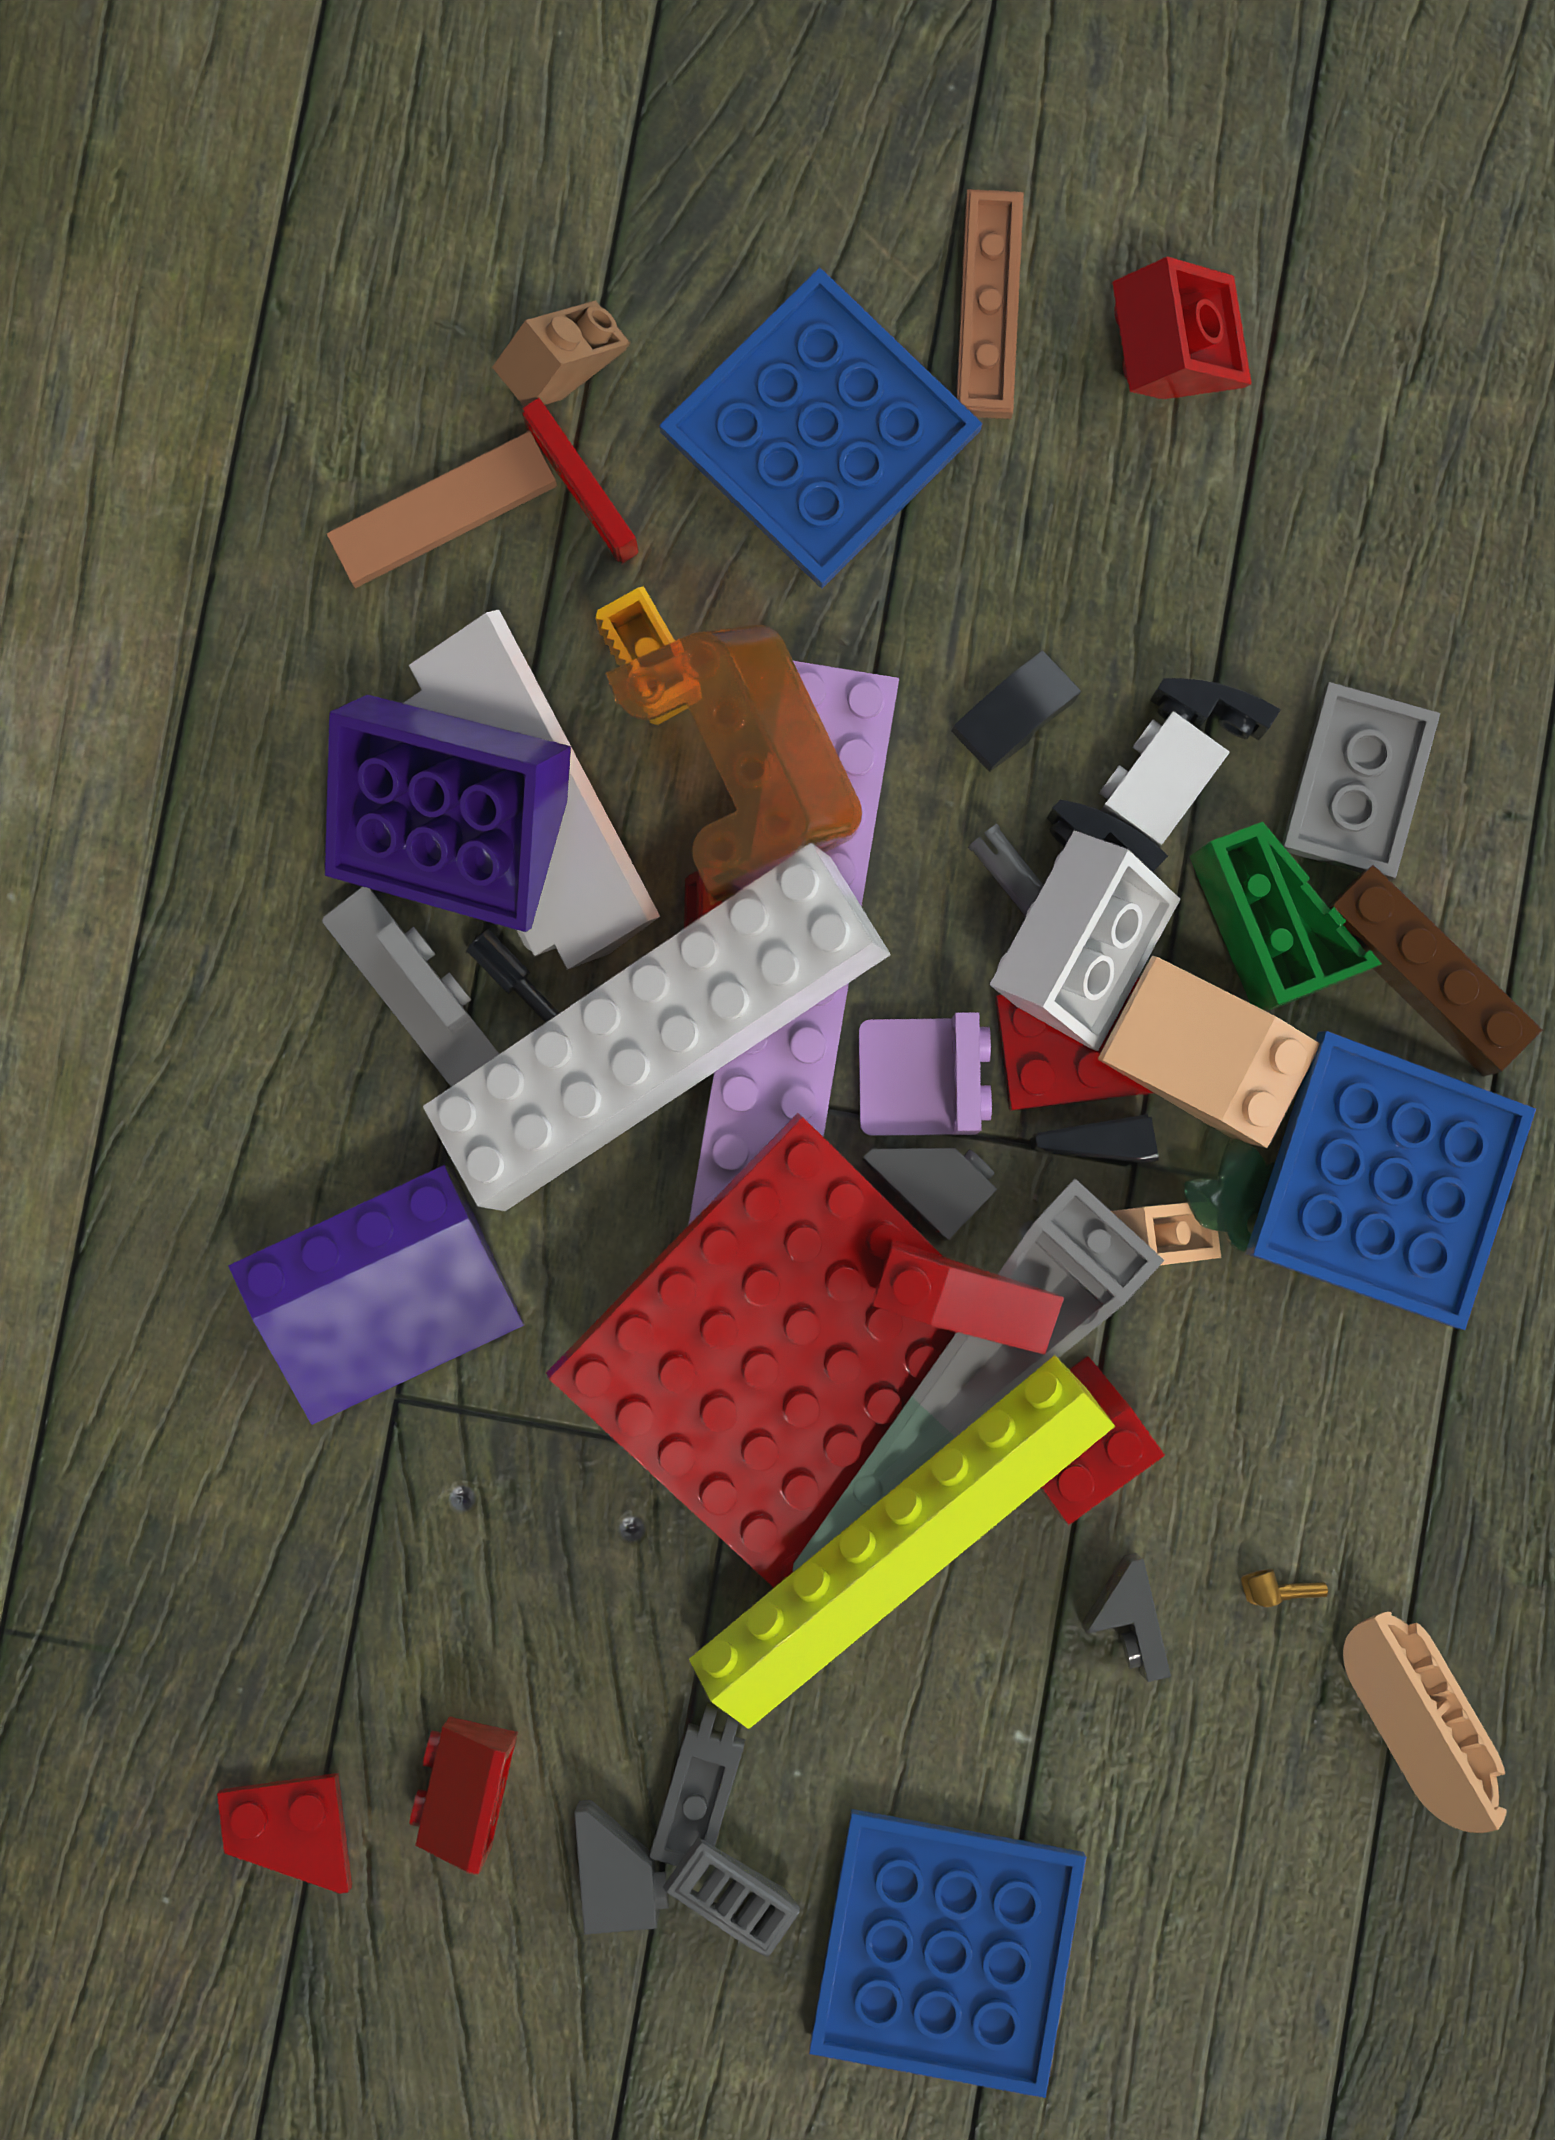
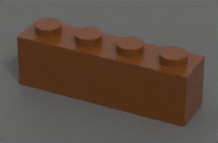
M1374 865L1359 874L1328 905L1330 909L1335 907L1346 920L1343 925L1366 952L1371 950L1382 963L1373 969L1483 1077L1502 1072L1543 1031Z

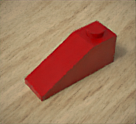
M892 1240L873 1295V1306L928 1325L1045 1355L1064 1297Z

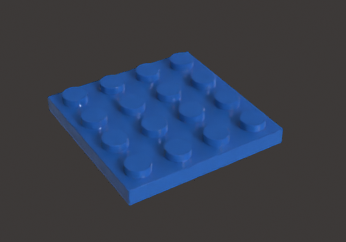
M819 267L659 427L660 433L822 589L981 431L983 423Z
M1320 1031L1315 1041L1320 1043L1301 1082L1245 1254L1455 1329L1465 1330L1536 1108L1334 1033Z
M851 1809L809 2044V2054L1046 2098L1086 1863L1085 1853Z

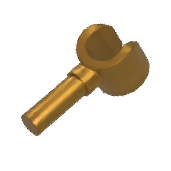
M1273 1569L1260 1570L1241 1577L1247 1601L1262 1607H1273L1283 1602L1282 1600L1327 1597L1328 1587L1325 1582L1283 1584L1278 1586Z

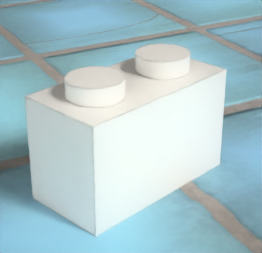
M1174 711L1163 726L1154 719L1151 721L1132 747L1141 753L1133 767L1128 772L1119 765L1099 792L1100 795L1108 800L1100 811L1133 827L1154 842L1159 848L1230 753Z

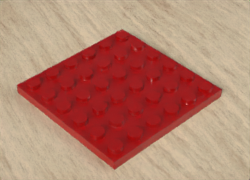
M797 1113L546 1372V1375L551 1382L775 1588L793 1573V1564L957 1333L873 1306V1295L891 1241L895 1240L940 1256L942 1255L803 1116Z

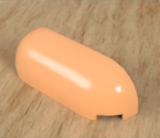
M1389 1611L1363 1620L1349 1632L1343 1648L1345 1670L1354 1690L1412 1790L1433 1815L1454 1828L1471 1833H1486L1498 1830L1505 1819L1507 1810L1499 1807L1497 1776L1505 1774L1503 1763L1435 1643L1420 1624L1413 1623L1408 1625L1401 1619L1392 1616V1612Z

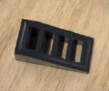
M1148 1114L1033 1134V1137L1030 1138L1032 1150H1038L1042 1153L1136 1163L1159 1161L1152 1116L1148 1117Z

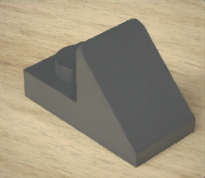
M1137 1553L1123 1556L1084 1618L1081 1627L1087 1633H1093L1129 1625L1130 1632L1121 1633L1122 1646L1129 1669L1138 1667L1140 1674L1145 1680L1151 1682L1169 1678L1171 1674L1144 1559Z

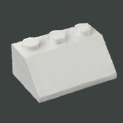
M1073 831L1064 850L1057 856L1053 870L1036 901L1029 907L1025 921L1008 952L1001 958L997 972L989 985L1018 1008L1083 1045L1098 1051L1176 909L1180 898L1128 849Z

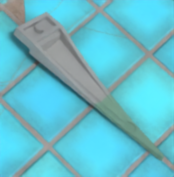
M1074 1179L1033 1223L998 1273V1275L1064 1297L1045 1355L957 1332L793 1564V1572L1054 1355L1058 1358L1061 1357L1122 1307L1165 1260L1079 1181Z

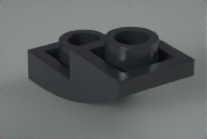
M1042 650L977 703L953 726L951 732L991 772L1027 745L1038 729L1071 706L1078 698L1081 690Z
M1163 678L1150 699L1151 702L1159 706L1157 712L1165 720L1174 711L1199 729L1212 712L1220 717L1219 724L1229 733L1242 739H1248L1249 736H1252L1258 741L1269 730L1281 710L1265 700L1242 690L1223 684L1186 678Z
M1060 799L1047 816V819L1053 824L1049 829L1051 834L1064 848L1073 831H1077L1128 849L1152 872L1168 857L1154 842L1133 827L1092 807Z

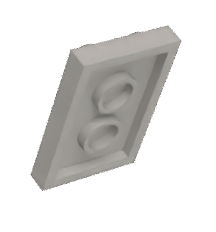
M1329 682L1323 690L1283 836L1282 845L1285 849L1295 855L1359 873L1374 865L1390 881L1394 880L1399 869L1440 713Z

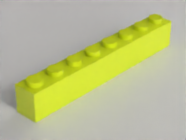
M1056 1355L1051 1357L689 1658L710 1701L750 1729L1114 1428V1423L1087 1388Z

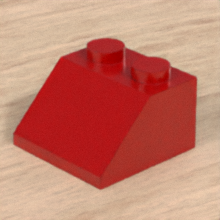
M1166 256L1112 281L1116 303L1114 315L1120 328L1124 353L1123 371L1128 381L1130 392L1159 399H1171L1241 389L1252 385L1234 275Z
M1089 1356L1084 1357L1070 1367L1069 1370L1087 1388L1114 1423L1115 1427L1040 1488L1059 1517L1068 1525L1165 1456L1130 1405Z
M455 1717L447 1719L442 1726L441 1732L431 1731L423 1761V1766L433 1768L428 1791L418 1789L410 1817V1825L419 1827L415 1846L465 1872L479 1875L492 1849L518 1732Z

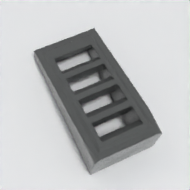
M697 1837L663 1886L668 1894L765 1957H768L773 1952L800 1911L798 1904L784 1887ZM710 1863L716 1868L700 1891L693 1890V1887ZM729 1878H733L734 1880L717 1903L714 1902ZM750 1890L754 1892L745 1904V1906L743 1907V1909L741 1910V1912L738 1915H736V1910L739 1908V1906L746 1898Z

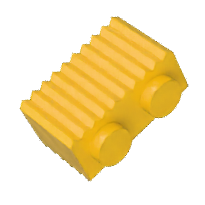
M644 586L634 589L597 610L595 619L599 634L603 636L605 645L609 646L611 655L615 656L616 664L620 665L622 674L626 675L627 683L632 686L633 694H637L638 702L643 705L644 713L648 714L650 723L659 725L702 700L701 685Z

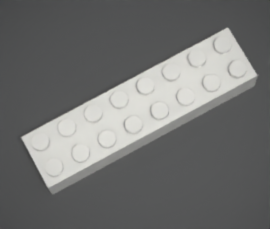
M810 843L428 1102L423 1108L477 1206L506 1211L891 954L832 858Z

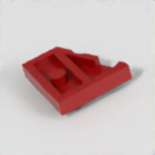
M339 1773L221 1789L217 1793L224 1854L339 1894L348 1893L351 1890L352 1879Z

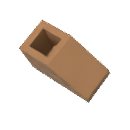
M595 300L525 320L492 368L524 407L539 397L544 405L564 399L622 354L631 343L619 330L612 315L601 308Z

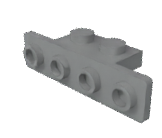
M360 888L323 917V924L451 1087L499 1055L495 1047L463 1008L471 999L450 972L440 979L427 962L435 953L414 927L404 933L369 888Z

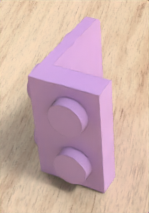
M979 1012L955 1013L951 1019H870L861 1024L859 1028L860 1127L865 1134L869 1136L976 1135L981 1131V1121L991 1120L992 1095L991 1086L981 1085L980 1062H990L991 1038L989 1027H979Z

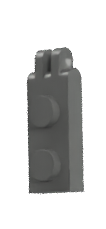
M707 1703L700 1725L690 1722L688 1724L649 1858L678 1866L697 1837L715 1847L746 1739L735 1736L739 1722L729 1714L723 1732L712 1729L718 1710L716 1705ZM708 1867L703 1873V1875L707 1874Z

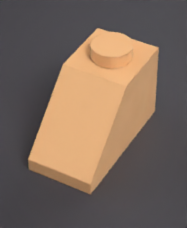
M1214 1200L1111 1211L1165 1260L1161 1265L1221 1258Z

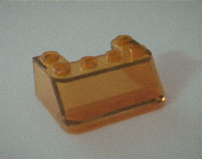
M749 625L692 633L606 673L616 704H620L623 710L634 718L652 720L682 706H688L737 811L705 826L697 834L693 843L694 863L703 880L705 892L711 905L738 893L810 843L823 852H827L848 842L859 830L862 819V807L859 798L783 639L772 628L764 625Z

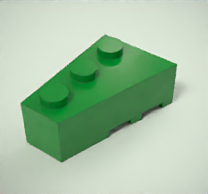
M1263 821L1212 840L1189 856L1250 1004L1267 1012L1354 978L1382 964L1371 950L1366 952L1343 925L1346 920L1335 907L1330 909L1307 881L1310 877Z

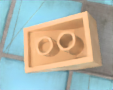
M1151 956L1098 1060L1231 1139L1268 1148L1316 1055L1320 1043L1278 1017L1159 957Z

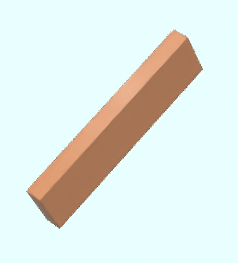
M967 189L956 398L975 417L1012 419L1024 192Z
M529 431L328 532L327 536L353 586L357 588L557 487V483Z

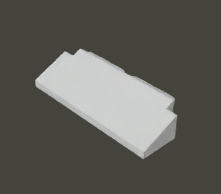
M500 610L486 612L409 665L422 691L403 704L571 746ZM572 747L567 805L532 929L527 932L517 930L523 944L528 950L533 952L534 956L557 948L567 969L610 954L660 917Z

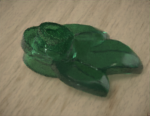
M1230 1139L1221 1159L1218 1180L1193 1179L1186 1181L1184 1184L1185 1196L1195 1219L1206 1229L1224 1232L1229 1244L1236 1250L1245 1253L1251 1237L1247 1222L1251 1215L1256 1214L1258 1216L1275 1162L1266 1166L1263 1157L1257 1149L1242 1140Z

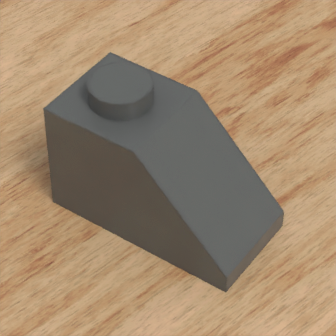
M956 1148L871 1149L862 1159L944 1241L949 1240L997 1190L989 1181L995 1174L994 1171L970 1149L964 1155Z
M580 1800L575 1810L584 1935L657 1928L659 1909L669 1908V1894L663 1888L667 1881L666 1871L656 1872L655 1860L649 1858L650 1850L592 1800Z

